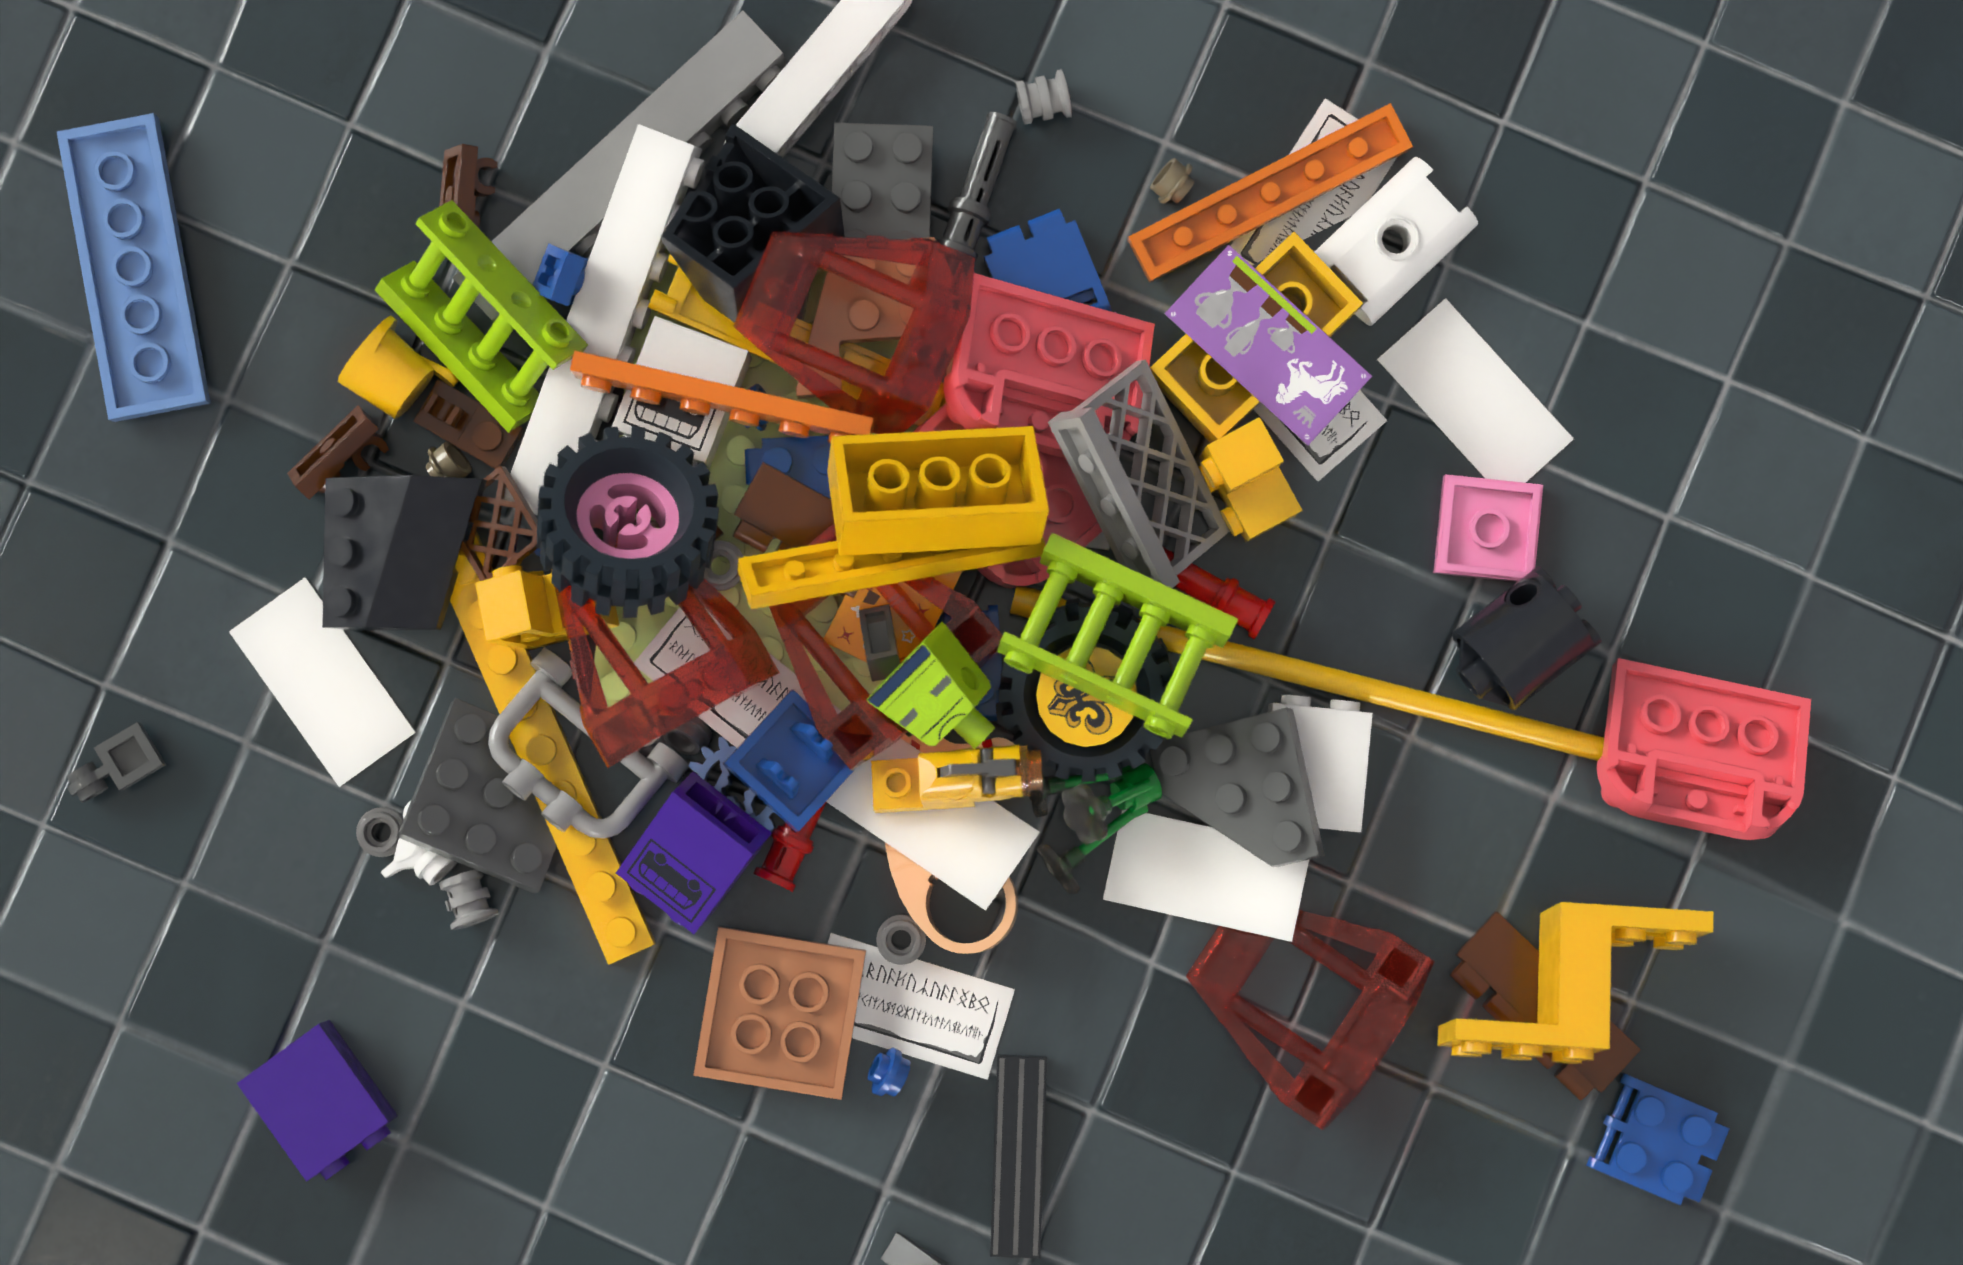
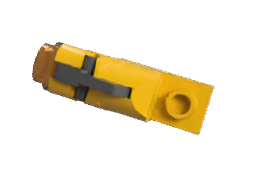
M1027 745L966 748L953 751L919 753L918 758L871 761L873 810L875 813L975 807V802L1031 796V791L1043 790L1041 750H1028Z

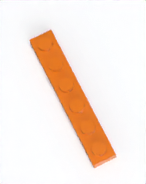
M1390 103L1128 236L1127 240L1149 283L1410 151L1413 145Z
M574 350L570 366L572 374L576 378L582 379L580 386L588 390L610 393L612 386L631 390L630 398L659 405L661 397L680 401L679 409L704 416H709L710 409L730 413V421L746 426L758 427L760 420L780 424L779 432L795 437L808 438L809 431L829 435L828 443L831 444L832 436L873 434L874 419L872 417Z

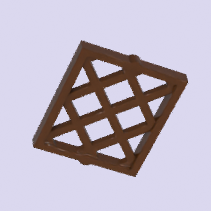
M500 465L484 478L487 480L484 490L494 481L499 480L496 498L476 496L469 519L470 522L474 523L469 540H463L461 545L462 551L480 581L493 578V574L490 573L493 555L507 557L506 563L500 568L513 565L520 566L522 560L538 549L537 518L506 466ZM506 487L515 502L503 500ZM481 502L494 504L491 522L478 520ZM502 506L516 508L513 526L499 524ZM523 515L532 530L520 528ZM477 526L490 529L487 547L474 545ZM498 530L511 533L508 551L495 548ZM519 534L532 536V542L517 553ZM474 551L486 553L484 566Z

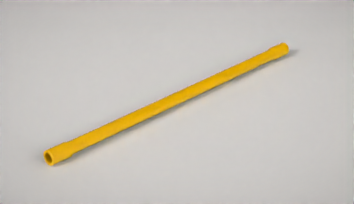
M1016 587L1010 613L1029 618L1042 591L1028 587ZM1061 598L1057 608L1064 606L1066 600ZM1161 626L1156 635L1158 639L1162 638L1169 652L1182 654L1188 638L1185 636V630L1171 626ZM1229 641L1226 642L1223 648L1215 644L1213 648H1207L1202 658L1204 661L1598 761L1603 754L1604 737Z

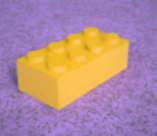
M1295 232L1287 237L1255 268L1329 337L1351 318L1363 304ZM1187 334L1150 367L1161 392L1210 443L1227 435L1261 403Z
M1033 426L832 436L827 474L839 556L1041 544L1049 507Z

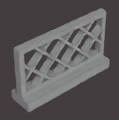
M1146 360L1134 362L1072 411L1060 412L1048 421L1119 564L1173 588L1180 582L1177 577L1179 573L1230 532ZM1134 380H1137L1143 392L1141 409L1127 404L1130 383ZM1101 406L1113 409L1109 434L1105 433L1095 412ZM1126 414L1139 419L1136 443L1122 439ZM1152 424L1158 425L1164 435L1162 452L1149 448ZM1120 449L1134 453L1131 477H1127L1119 461ZM1147 458L1160 462L1157 486L1144 482ZM1173 467L1179 468L1185 478L1183 495L1170 491ZM1142 492L1155 496L1152 521L1148 519L1141 505ZM1168 501L1181 504L1178 529L1165 525ZM1195 509L1202 512L1209 527V530L1201 537L1191 534ZM1163 535L1176 538L1174 559L1171 562L1162 547Z

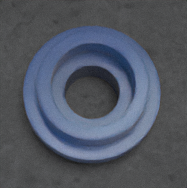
M892 1047L886 1054L878 1053L874 1058L867 1079L872 1082L871 1091L873 1094L880 1097L884 1094L895 1097L902 1089L909 1074L910 1060L903 1058L900 1050Z

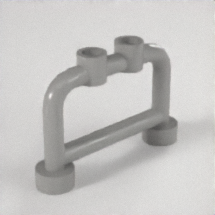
M543 648L530 663L536 671L535 674L500 713L489 730L488 745L492 758L508 773L502 783L524 801L532 793L544 802L547 807L541 815L562 832H565L572 825L581 833L592 838L605 839L618 835L629 826L667 779L677 783L689 769V765L675 751L661 742L655 746L647 757L637 751L562 689L574 672L559 656L547 648ZM540 697L641 779L609 817L598 819L591 816L574 798L558 789L537 768L511 750L508 743L510 733Z

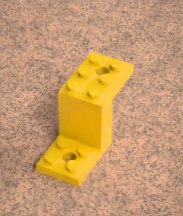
M1560 902L1540 913L1537 1023L1456 1018L1438 1026L1437 1046L1452 1047L1451 1055L1459 1057H1482V1054H1492V1049L1502 1050L1501 1059L1532 1060V1057H1543V1053H1552L1551 1062L1579 1064L1582 1063V1060H1594V1053L1610 1049L1611 946L1630 947L1634 946V942L1653 940V948L1681 950L1684 949V945L1697 944V938L1713 932V912Z

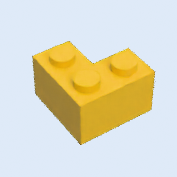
M1260 417L1208 444L1200 454L1201 465L1198 466L1210 492L1213 493L1217 490L1226 508L1220 512L1234 537L1241 533L1244 541L1248 542L1302 511L1300 504L1279 468L1284 460Z
M513 565L495 569L492 571L493 578L475 583L486 642L533 650L620 626L616 606H611L609 616L595 613L596 601L588 598L582 608L571 601V585L561 592L552 583V573L545 575L544 571L526 572L523 571L522 566Z

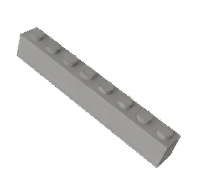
M741 11L491 242L532 285L548 243L585 258L589 257L638 124L702 149L701 153H703L713 140L710 135L723 123L727 126L735 123L747 111L749 106L746 102L759 90L764 92L786 66L784 53L744 11ZM459 271L452 278L460 286L466 277ZM480 293L474 302L494 322L500 313Z

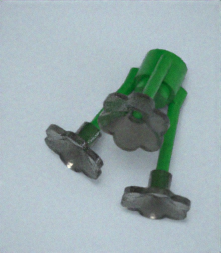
M1031 759L1025 762L1027 792L1032 801L1035 816L1037 818L1047 816L1048 796L1062 793V800L1066 807L1063 813L1064 820L1070 829L1076 831L1078 838L1083 842L1079 847L1073 845L1062 854L1056 853L1048 844H1041L1037 847L1039 855L1044 860L1052 876L1060 882L1069 894H1077L1080 891V887L1073 877V870L1086 861L1085 855L1131 820L1147 813L1148 804L1161 799L1162 788L1160 781L1148 764H1141L1135 769L1128 765L1122 768L1121 776L1112 778L1115 779V782L1110 784L1111 796L1100 795L1094 797L1091 789L1086 784L1112 780L1108 778L1107 773L1096 775L1095 782H1081L1082 775L1069 776L1068 780L1055 775L1044 776L1041 769L1031 763ZM1117 805L1121 810L1127 809L1106 825V815L1111 813L1112 807Z

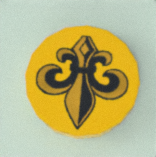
M1095 646L1085 669L1113 682L1123 659L1108 649ZM1071 648L1057 656L1066 660ZM1044 673L1040 675L1036 692L1039 714L1049 731L1066 743L1083 747L1105 744L1120 735L1134 716ZM1135 681V683H1134V685H1133L1131 691H1134V692L1137 693V687H1136V681Z

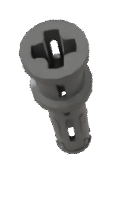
M989 112L986 115V122L972 157L960 196L954 197L950 201L947 209L951 215L943 238L936 240L941 254L966 263L976 262L978 256L975 251L983 225L988 224L991 219V210L987 205L1013 130L1017 125V122L1011 117L997 112Z

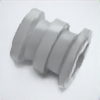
M1062 69L1056 71L1055 78L1046 80L1045 76L1035 77V83L1025 84L1023 80L1015 82L1024 125L1031 124L1033 118L1042 116L1043 121L1053 119V114L1062 112L1066 118L1072 117L1070 94Z
M474 869L439 882L440 889L447 891L449 900L445 901L448 912L453 911L456 918L450 924L451 930L467 928L487 921L499 914L498 909L489 908L487 899L491 896L487 887L482 888L480 879L484 876L483 872Z

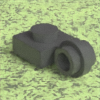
M136 722L94 747L103 765L97 768L94 762H90L74 770L66 776L70 782L67 789L72 797L78 796L83 803L109 788L104 781L108 776H111L118 790L123 791L166 766V763L142 723Z

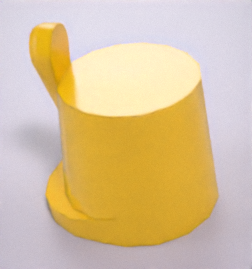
M390 315L368 335L353 353L341 371L338 383L389 416L398 419L417 400L434 374L451 387H454L459 380L448 368L419 355L395 332L398 320Z

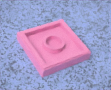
M1445 474L1442 479L1433 573L1518 582L1536 568L1543 485Z

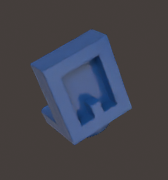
M548 243L533 286L540 295L560 304L572 306L575 295L578 294L583 285L585 268L589 259Z

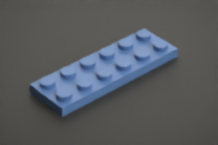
M151 113L57 131L108 420L117 422L211 404L159 117Z

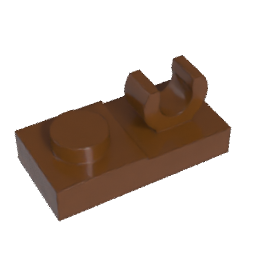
M460 144L444 151L439 207L453 200L479 228L480 215L475 210L476 197H486L494 194L495 187L481 184L478 179V171L480 169L484 171L496 169L498 162L487 157L477 159L478 146Z
M439 379L413 420L416 424L494 469L506 464L525 429L519 426L508 433L481 403Z
M357 405L287 474L294 486L310 500L317 492H325L326 478L340 477V470L345 466L344 462L347 459L351 458L359 469L367 471L370 466L361 457V451L366 445H376L383 453H386L389 448L384 439L376 433L379 428L375 422Z

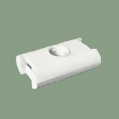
M1418 157L1410 160L1314 251L1363 302L1355 315L1369 326H1372L1478 225L1477 218L1468 206L1458 212L1428 180L1427 176L1433 169ZM1385 230H1393L1400 234L1404 244L1401 253H1391L1384 247L1382 236Z

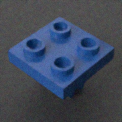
M792 689L726 759L723 765L795 832H799L866 757Z

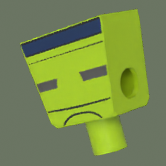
M943 622L866 699L872 706L928 746H936L954 729L975 749L995 729V726L975 708L991 689L990 681Z

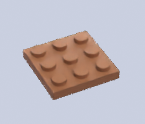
M719 926L693 1076L842 1100L866 950Z

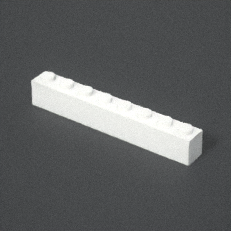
M638 124L586 265L583 285L578 294L575 295L566 320L588 344V347L583 351L584 353L628 363L633 362L636 349L630 347L636 328L643 330L652 310L647 308L650 302L647 298L653 281L658 283L662 281L669 264L667 262L669 254L664 253L666 247L662 243L661 235L682 204L688 187L695 189L701 178L705 161L699 159L702 151L701 148ZM572 359L554 370L549 367L510 473L531 510L536 515H538L539 489L544 484V473L549 464L557 466L558 453L567 445L577 453L579 437L591 432L596 440L602 421L606 423L610 421L618 402V395L613 393V386L610 393L596 392L581 387L582 379L576 378L570 371ZM506 487L503 500L515 502Z

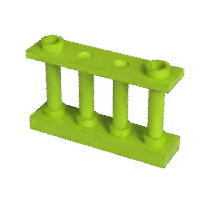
M451 200L419 217L415 223L431 240L418 264L414 260L381 278L375 291L500 425L510 433L530 420L540 394L533 386L546 367L549 366L552 370L558 368L573 358L574 350L583 352L588 347V344ZM446 257L466 277L452 299L432 280ZM480 293L500 313L486 335L466 316V313ZM514 329L533 349V352L520 371L499 351Z
M1051 533L1039 562L1047 566L1046 571L1050 575L1020 638L1004 632L997 652L1005 655L1004 661L1019 671L1032 673L1033 669L1144 720V727L1158 736L1170 739L1174 734L1182 738L1193 719L1179 713L1178 710L1207 648H1213L1214 644L1223 648L1230 638L1238 619L1057 534ZM1077 580L1094 588L1092 592L1096 597L1065 660L1038 646L1067 584H1073ZM1121 602H1124L1139 609V615L1142 619L1112 682L1086 670L1085 667L1114 605H1120ZM1169 623L1185 630V636L1188 638V641L1160 702L1157 703L1131 690L1160 627H1165Z

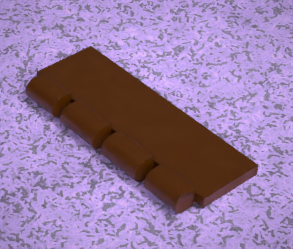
M763 461L734 511V515L741 520L734 531L733 537L762 553L766 551L773 537L781 540L775 551L837 541L831 498ZM858 590L839 593V595L843 597L847 595L854 598ZM869 590L863 602L874 605L881 596Z
M1496 911L1455 954L1461 962L1451 972L1450 976L1475 1000L1482 996L1490 987L1494 992L1484 1002L1482 1007L1496 1021L1537 1023L1539 951ZM1610 1020V1049L1594 1053V1060H1582V1063L1579 1064L1563 1063L1554 1076L1577 1099L1582 1100L1593 1089L1602 1093L1641 1049ZM1543 1053V1057H1535L1546 1069L1551 1068L1556 1063L1551 1062L1552 1053Z

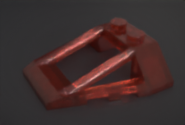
M773 232L733 326L828 407L872 417L874 419L873 433H904L929 410L968 323L971 312L975 258L929 238L903 240L887 239L884 236L855 238L836 237L833 234ZM845 256L916 265L909 284ZM818 267L913 308L884 376L790 336ZM808 366L862 388L858 400Z
M835 523L807 546L837 541ZM933 576L904 581L906 585L952 618L945 625L981 669L998 650L1003 634L978 605L960 592H956L937 581ZM898 583L875 587L920 642L935 629ZM830 595L769 606L816 728L824 739L829 740L833 744L832 749L851 771L892 746L909 732L866 700L870 694L805 617ZM804 647L850 701L851 704L839 714H837Z
M617 533V542H616V545L614 546V548H617V545H618V533ZM703 579L697 589L688 585L687 599L678 605L710 651L649 684L602 616L595 613L596 608L593 604L596 601L588 598L582 608L571 601V585L561 592L555 587L562 626L566 629L571 654L570 665L573 680L576 679L581 702L579 709L582 724L607 768L648 747L663 735L734 696L737 698L780 673L756 630L736 607L705 579ZM710 614L729 633V635L733 638L732 640H727V638L720 630L718 625L715 623L713 618L710 616ZM584 627L630 692V695L609 708Z
M1299 910L1292 942H1288L1362 991L1325 1049L1321 1051L1237 995L1274 938L1218 926L1187 973L1186 978L1220 1023L1225 1026L1251 1064L1263 1076L1279 1101L1324 1131L1360 1093L1416 1007L1435 961L1390 932L1375 928L1371 929L1333 917H1325ZM1307 930L1373 953L1376 956L1368 969L1365 970ZM1245 1024L1305 1063L1295 1079Z

